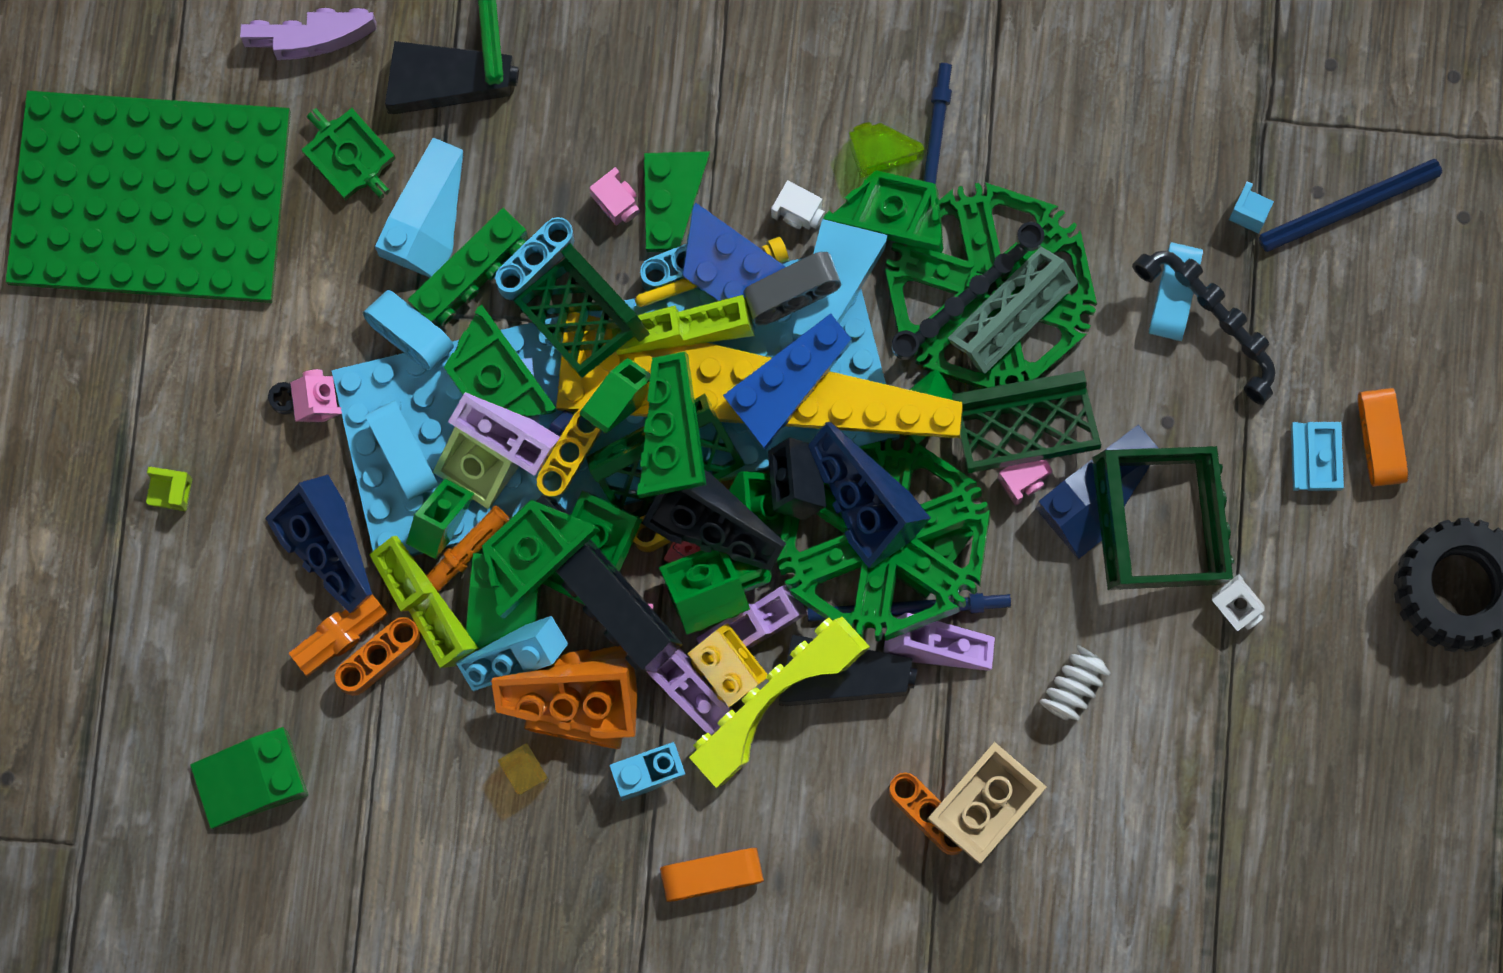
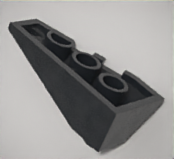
M704 470L706 485L656 495L641 523L671 542L682 544L683 541L699 545L702 551L711 553L712 550L729 554L732 560L769 571L773 568L786 545L779 536L706 470Z

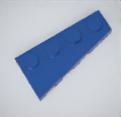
M830 313L723 395L724 399L764 450L772 443V439L780 429L784 428L789 422L792 414L800 404L813 392V388L821 378L826 376L851 345L852 339Z

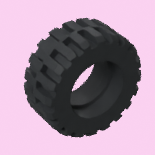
M1458 518L1455 522L1450 520L1439 522L1435 527L1428 528L1408 546L1407 551L1398 562L1399 570L1394 575L1393 584L1397 585V591L1394 593L1395 603H1400L1403 609L1399 614L1403 621L1409 620L1414 626L1411 631L1417 637L1422 634L1428 638L1426 643L1433 647L1442 645L1445 651L1456 652L1458 649H1463L1465 652L1475 651L1482 646L1486 647L1503 636V530L1499 527L1494 531L1489 529V522L1478 520L1476 523H1471L1469 518ZM1451 555H1461L1473 559L1484 568L1489 576L1492 588L1491 600L1485 609L1475 615L1463 616L1449 611L1439 602L1434 594L1431 580L1435 566L1442 559Z

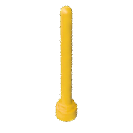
M781 237L768 240L766 245L761 246L763 251L781 264L789 261L788 253ZM683 278L637 295L635 303L639 307H645L697 288V286Z

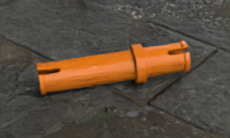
M494 505L488 514L453 549L448 548L444 552L445 557L426 574L437 591L440 592L459 571L463 572L468 567L467 563L473 558V553H478L482 549V545L510 520L501 508Z

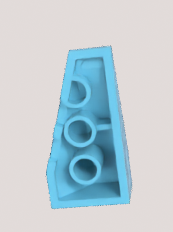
M432 138L375 245L379 257L429 278L451 258L454 247L457 202L463 162L462 149Z

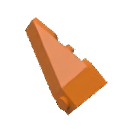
M626 658L594 660L494 677L491 680L497 713L533 722L538 720L559 725L558 728L569 731L572 728L590 733L589 736L600 739L635 737L637 684L635 669L628 663Z

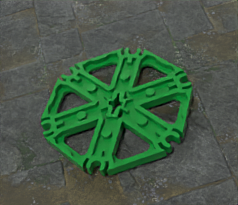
M986 182L984 183L986 196H982L983 190L980 183H975L976 195L973 197H967L964 194L963 187L959 186L957 191L958 202L953 195V189L939 200L941 218L951 215L959 222L967 261L911 245L905 247L903 244L893 243L891 250L900 253L902 258L899 261L887 259L886 266L889 269L899 271H890L885 268L897 331L907 330L916 333L920 325H915L909 320L903 294L904 285L907 282L915 281L955 294L953 297H957L969 287L972 277L984 274L993 266L995 258L1001 254L992 216V209L994 207L1004 205L1034 216L1036 223L1044 230V240L1040 247L1053 254L1065 252L1070 255L1075 277L1078 280V289L1073 295L1066 294L1038 321L1056 327L1061 332V340L1038 361L1028 362L1024 359L1020 340L985 374L946 361L944 351L951 345L948 337L991 295H986L982 299H974L964 308L960 319L956 321L950 320L939 329V334L935 341L925 342L919 347L922 350V354L916 359L915 363L917 365L923 364L928 357L932 358L929 363L923 366V370L931 372L937 369L942 376L981 389L995 387V379L999 380L998 385L1000 386L1006 385L1005 381L1009 378H1013L1017 382L1025 381L1022 374H1025L1028 380L1041 377L1087 336L1085 333L1076 331L1075 328L1082 332L1089 331L1091 325L1083 323L1080 320V315L1088 314L1094 316L1096 309L1093 306L1096 307L1097 305L1081 230L1075 236L1068 237L1074 233L1077 226L1074 222L1068 228H1062L1058 221L1064 217V210L1058 211L1053 218L1049 217L1052 212L1058 209L1057 205ZM1016 242L1015 244H1013V245H1012L1008 250H1006L1004 253L1007 254V253H1008L1013 247H1015L1018 243ZM1037 250L1028 251L1014 264L1013 271L1008 277H999L996 280L995 287L999 288ZM1044 260L1038 267L1035 268L1034 272L1037 271L1047 261ZM1025 285L1017 286L1011 292V295L1019 293ZM944 305L941 308H939L934 314H932L929 318H933L937 313H939L944 308ZM1001 308L994 309L988 315V318L996 316L1001 311Z
M892 438L886 440L884 451H881L882 441L866 444L859 448L908 491L910 489L912 473L920 468L930 471L948 483L953 491L920 504L931 519L910 543L896 551L893 556H889L873 568L867 567L847 540L845 532L848 531L841 513H836L832 503L836 502L827 483H824L826 508L817 512L816 515L836 527L844 535L799 552L796 549V540L800 519L788 515L784 517L781 539L786 545L778 557L777 563L781 575L787 573L795 574L792 579L785 581L790 595L825 619L830 617L833 621L843 617L853 629L857 625L856 632L862 639L863 633L867 628L875 629L876 641L882 639V628H887L885 640L888 641L960 612L959 607L964 608L966 606V599L960 596L959 593L963 590H968L975 595L977 593L975 583L979 586L981 585L990 522V510L987 501L981 504H974L972 502L974 499L982 496L981 488L977 487L976 481L919 443H915V448L911 454L909 440H905L903 449L899 451L893 450ZM962 527L969 528L973 532L970 561L964 568H959L923 543ZM861 567L855 610L851 613L840 612L816 595L815 590L820 583ZM897 570L934 594L936 597L935 605L903 619L895 618L891 614V606Z

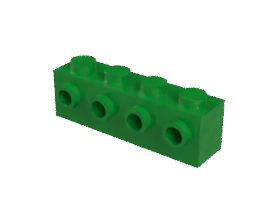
M502 208L407 299L409 305L438 328L447 325L456 315L455 311L464 303L467 304L472 301L479 293V288L488 279L490 281L493 280L498 269L529 240L527 230L508 211Z

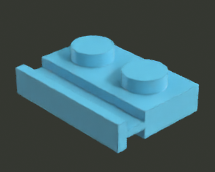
M1292 422L1293 491L1343 490L1341 422Z

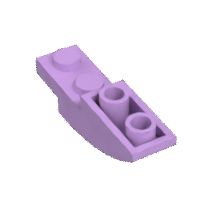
M319 8L316 12H307V25H302L301 22L293 20L284 21L283 25H270L269 22L254 20L250 24H241L240 37L245 47H273L277 60L300 59L329 53L346 47L376 30L377 23L374 14L368 13L366 9L354 8L350 9L349 12H336L330 8Z

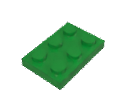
M582 490L571 516L593 524L600 529L591 540L617 570L620 571L643 519L588 491ZM557 572L553 573L543 583L585 605L578 596L576 598L571 596L563 588L561 583L564 580Z

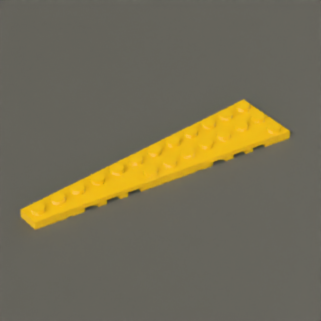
M568 313L566 323H577L580 313ZM589 315L587 322L600 321V318ZM606 329L604 340H611L613 338L612 329ZM597 330L585 331L582 342L595 341ZM564 332L563 343L573 342L576 332ZM710 343L620 355L614 352L586 376L581 378L561 355L556 408L558 411L566 410L570 412H577L582 409L609 372L627 358L650 373L652 358L685 351L689 357L694 399L706 394L720 422L743 423L724 399L723 395L771 358ZM592 350L580 351L577 362L579 364L583 363L591 356ZM829 371L813 388V392L800 404L785 426L821 429L826 422H831L839 430L960 438L963 404L955 400ZM648 393L642 406L630 416H648Z

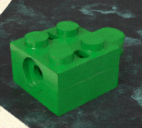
M701 550L659 567L670 599L687 635L695 631L704 630L710 625L728 618H734L740 613L750 610L745 592L769 583L772 578L769 570L739 561L732 563L728 554L712 550L711 553Z

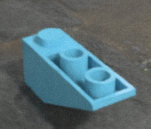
M550 616L518 628L462 658L456 664L472 691L492 685L491 680L494 677L535 671L552 665L566 648L568 642L553 617Z

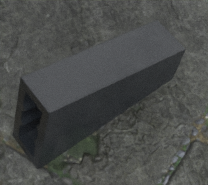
M394 41L385 106L388 114H401L509 97L511 86L517 87L519 67L514 66L512 55L501 54L503 82L499 85L495 83L489 85L485 81L482 51Z
M792 634L786 665L793 659L790 653L803 641L809 644L813 638ZM867 650L845 671L834 674H820L793 684L780 694L779 705L786 707L905 696L907 687L914 689L918 669L911 667L913 658Z

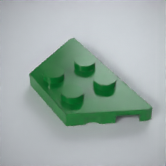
M875 170L864 180L860 187L852 190L845 197L846 203L834 213L828 211L823 218L824 220L887 235V240L940 253L944 249L939 192L934 183Z
M483 305L477 307L469 327L463 332L456 350L450 355L444 366L445 371L463 395L466 392L525 417L556 412V407Z
M530 500L482 545L485 561L489 565L488 576L490 586L494 588L498 606L495 609L498 616L505 619L597 534L600 529L593 524Z

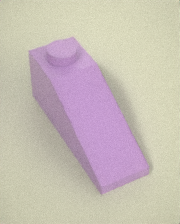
M466 392L448 420L450 424L534 476L543 467L560 438L530 418Z
M905 613L897 617V619H903L914 614ZM936 621L888 641L885 640L884 653L913 658L912 662L989 671L992 669L995 637Z
M680 648L655 673L646 671L711 736L720 728L717 722L732 710L725 702L717 699V695L712 690L710 682L705 676L700 675L694 669L691 659Z

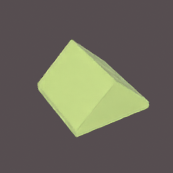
M454 427L433 473L443 480L447 479L473 492V500L489 509L518 469V465L457 427Z

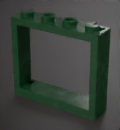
M1217 446L1104 450L1092 457L1107 590L1220 585L1233 579L1232 564L1235 562L1230 555L1229 540L1231 529L1228 522H1226L1225 506L1227 497L1224 489H1222L1221 473L1223 464H1219ZM1195 464L1209 573L1132 576L1120 466Z

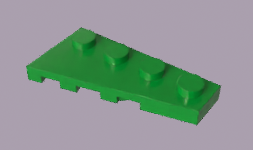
M684 351L652 358L647 399L649 408L644 426V452L641 453L640 467L642 468L641 479L637 489V496L640 498L706 485L688 354Z

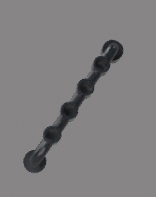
M1035 222L1022 224L1017 233L1018 244L1007 254H999L995 258L993 266L984 274L972 277L969 287L957 297L948 298L944 308L933 318L924 319L916 333L904 330L894 336L892 340L894 355L902 360L911 359L917 354L918 348L923 343L935 341L938 337L939 329L950 320H959L963 315L964 308L974 299L984 298L992 283L999 277H1008L1012 273L1015 263L1028 251L1037 250L1042 245L1044 240L1043 228Z
M1158 251L1151 256L1142 254L1132 264L1135 273L1141 279L1152 283L1162 272L1161 264L1170 266L1175 272L1176 279L1182 285L1189 287L1197 296L1200 306L1207 311H1211L1219 320L1221 329L1228 335L1233 336L1241 344V350L1248 358L1255 360L1262 369L1261 378L1253 376L1244 386V391L1253 402L1264 405L1273 395L1271 385L1274 382L1276 373L1273 361L1265 352L1269 347V341L1259 332H1254L1250 335L1242 327L1247 322L1245 314L1238 308L1233 307L1228 311L1223 306L1221 301L1225 298V293L1218 285L1210 283L1207 287L1198 278L1203 273V269L1198 262L1190 258L1184 262L1176 254L1169 251Z

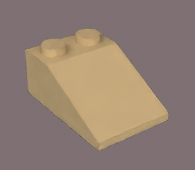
M994 742L928 817V820L978 864H981L1037 801L1047 786Z

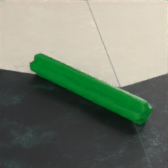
M478 0L485 81L489 85L494 83L499 85L503 82V67L496 0Z

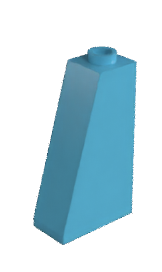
M822 219L814 253L828 252L831 254L842 285L834 293L798 310L792 341L798 339L830 313L839 324L841 323L884 252L887 235Z

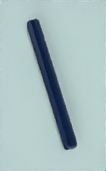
M1437 159L1429 160L1264 232L1259 237L1260 244L1264 251H1271L1438 178L1443 173Z

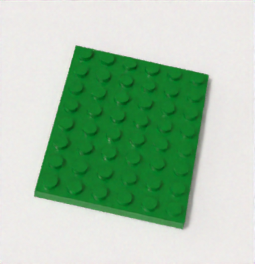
M27 91L6 283L11 286L272 303L291 117L290 108Z

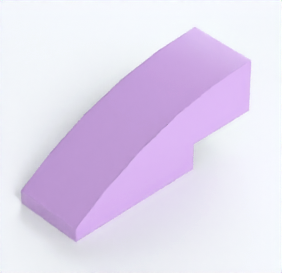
M785 585L756 603L749 604L750 610L740 613L734 618L722 621L696 639L700 644L713 632L728 623L749 649L808 613L803 604L790 595V591L787 590Z

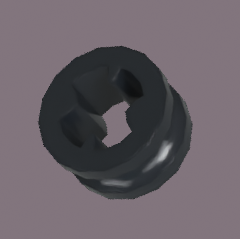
M287 382L275 384L268 394V400L273 410L283 415L294 412L293 399L288 400L286 406H280L281 404L278 400L275 402V398L281 396L282 391L286 390L289 396H292L291 384Z

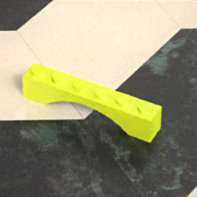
M829 617L822 622L814 631L818 635L809 644L806 641L799 644L790 653L793 659L785 667L779 664L766 676L769 682L761 690L757 687L753 688L742 698L741 701L745 705L736 713L733 709L730 710L717 722L720 728L712 736L708 732L693 745L696 751L689 758L716 788L726 784L749 762L751 744L757 726L766 710L780 694L805 678L820 674L840 673L847 670L870 648L843 617L833 621Z

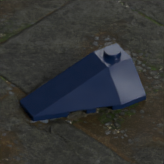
M329 475L298 483L265 519L282 547L288 553L295 552L304 561L302 566L309 573L315 572L323 580L324 588L349 613L355 612L372 595L346 504Z

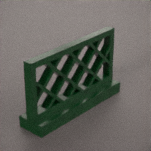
M570 243L560 251L564 259L513 299V301L579 376L583 378L630 339L635 337L641 342L650 333L638 315ZM567 272L569 274L567 285L555 286L556 280ZM573 293H585L583 303L571 304ZM564 294L562 304L550 305L552 295ZM536 296H543L541 306L528 307L526 305ZM602 311L600 321L587 322L589 312ZM581 312L577 323H566L568 313ZM547 314H559L557 324L545 325ZM606 329L621 330L611 340H604ZM597 330L595 341L582 342L585 331ZM563 332H576L574 341L561 343ZM592 350V354L581 364L577 362L580 351Z
M1084 370L952 394V400L962 402L963 404L960 441L968 474L1100 450L1101 441L1086 388L1087 381ZM1082 401L1083 409L1078 416L1063 409L1067 402ZM1044 407L1051 411V414L1043 423L1030 415L1034 408ZM1011 413L1018 417V420L1010 429L997 421L1001 414ZM1057 415L1072 423L1064 434L1050 426ZM978 419L985 423V426L977 435L965 428L964 421ZM1024 421L1039 429L1031 440L1017 433V430ZM1078 426L1089 432L1092 440L1078 442L1070 436ZM991 427L1005 434V437L998 446L984 439V436ZM1044 432L1059 440L1054 447L1044 448L1037 444ZM1011 438L1026 446L1021 453L1011 454L1004 450ZM978 444L993 452L988 459L973 461L972 452Z
M706 394L696 398L695 407L698 428L712 422L716 429L713 441L700 438L701 446L710 448L706 461H703L704 470L707 472L710 470L711 472L709 473L718 480L745 466V463L714 412ZM644 426L586 456L591 475L600 484L612 504L624 509L627 497L643 500L641 509L632 513L638 517L646 515L652 504H649V502H653L656 497L654 495L640 498L637 496V491L630 490L633 477H641V470L636 468L639 460H641V453L644 452ZM720 437L724 443H719ZM716 450L730 452L733 460L724 465L712 463ZM616 472L628 475L623 488L609 485L606 478Z

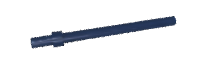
M939 63L936 87L932 88L931 103L934 105L923 181L936 184L946 107L950 105L952 90L949 89L952 65L949 63Z
M969 593V597H964L966 599V606L964 608L959 607L960 611L970 610V614L984 613V609L1011 608L1010 594L983 596V593H976L975 595ZM936 599L892 602L891 614L893 616L905 613L916 614L933 607ZM855 605L833 606L842 613H851L855 610ZM807 608L808 622L826 620L812 609Z

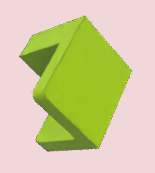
M148 467L147 474L151 479L146 503L149 506L186 511L192 484L191 476L187 472Z

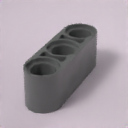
M818 252L749 285L743 291V295L754 324L767 325L834 293L842 284L831 254L828 252Z

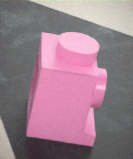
M616 167L590 187L591 197L612 222L618 225L621 221L627 223L640 212V209L636 206V201L634 200L637 197L636 193L626 181L620 183V172Z
M308 370L303 372V377L290 382L295 421L325 422L342 414L341 407H337L333 376H323V370Z
M1045 459L1008 466L999 472L997 479L1016 506L1022 502V494L1024 492L1030 496L1045 486L1043 480L1052 473V469Z

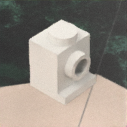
M787 180L771 209V217L778 220L779 216L782 215L784 216L783 220L787 224L797 229H801L802 226L808 230L811 227L816 229L825 211L821 210L822 198Z
M1240 574L1212 594V601L1237 631L1244 626L1249 630L1263 619L1261 613L1264 611L1265 606L1244 582ZM1238 598H1243L1247 601V606L1243 609H1238L1235 607L1234 601Z

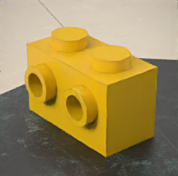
M728 623L717 629L687 653L692 659L691 663L694 669L700 675L707 678L712 685V690L717 695V699L725 702L728 707H731L753 688L761 684L768 675Z

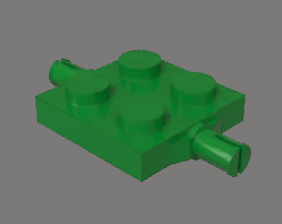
M352 107L341 117L330 122L317 108L313 109V114L310 112L307 115V119L319 131L315 138L301 149L302 153L345 201L367 185L379 199L384 198V194L387 195L390 189L386 187L378 176L385 167L396 159L395 155Z

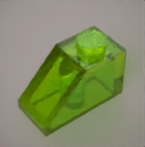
M871 122L862 123L854 127L852 132H849L848 143L860 178L871 175L875 170L885 171L923 159L924 147L922 143L882 123L872 125Z

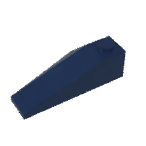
M826 422L809 443V449L824 483L829 484L836 502L832 503L836 513H841L848 531L845 532L847 540L868 568H873L910 543L931 519L905 487L831 422Z
M1138 424L1105 450L1158 447ZM1092 460L1040 499L1035 508L1078 560L1102 541ZM1150 465L1120 466L1124 507Z

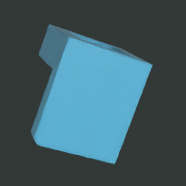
M1247 181L1229 220L1259 234L1274 201L1250 191L1253 184Z

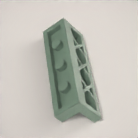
M1040 247L948 337V340L952 345L966 353L975 367L985 374L1078 283V280L1065 260ZM1044 260L1049 262L1043 270L1034 272L1035 268ZM1025 285L1019 293L1011 295V292L1017 286ZM1001 308V311L996 316L988 318V315L994 309ZM978 331V334L968 343L963 341L970 332Z

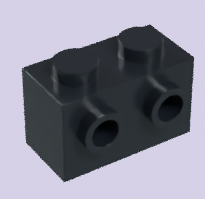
M789 437L768 450L773 511L806 520L826 508L824 482L809 449V443Z

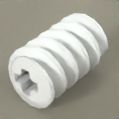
M1077 645V650L1081 655L1071 654L1069 657L1074 667L1068 665L1062 667V672L1067 678L1057 676L1054 682L1059 689L1048 688L1047 694L1051 700H1040V703L1047 710L1063 720L1070 718L1079 721L1080 716L1075 711V708L1078 707L1086 710L1088 708L1082 699L1083 696L1095 698L1096 695L1090 689V686L1102 687L1103 683L1097 677L1098 674L1107 676L1111 674L1100 658Z

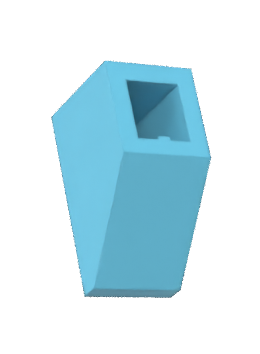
M674 742L610 764L622 801L653 791L686 775Z

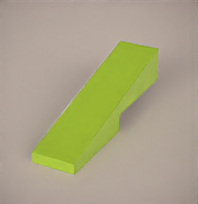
M743 295L679 312L674 305L640 314L638 317L650 334L641 342L633 337L615 352L617 355L755 336L751 314ZM612 329L613 338L621 332L620 329Z
M398 536L390 537L369 554L400 611L410 612L440 668L457 666L456 663L479 649Z

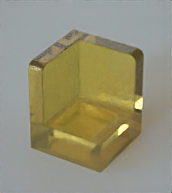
M527 743L497 760L518 795H522L540 783L546 784L549 782L548 777Z

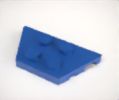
M695 203L692 206L682 276L716 301L743 295V291L749 285L786 267L699 204Z

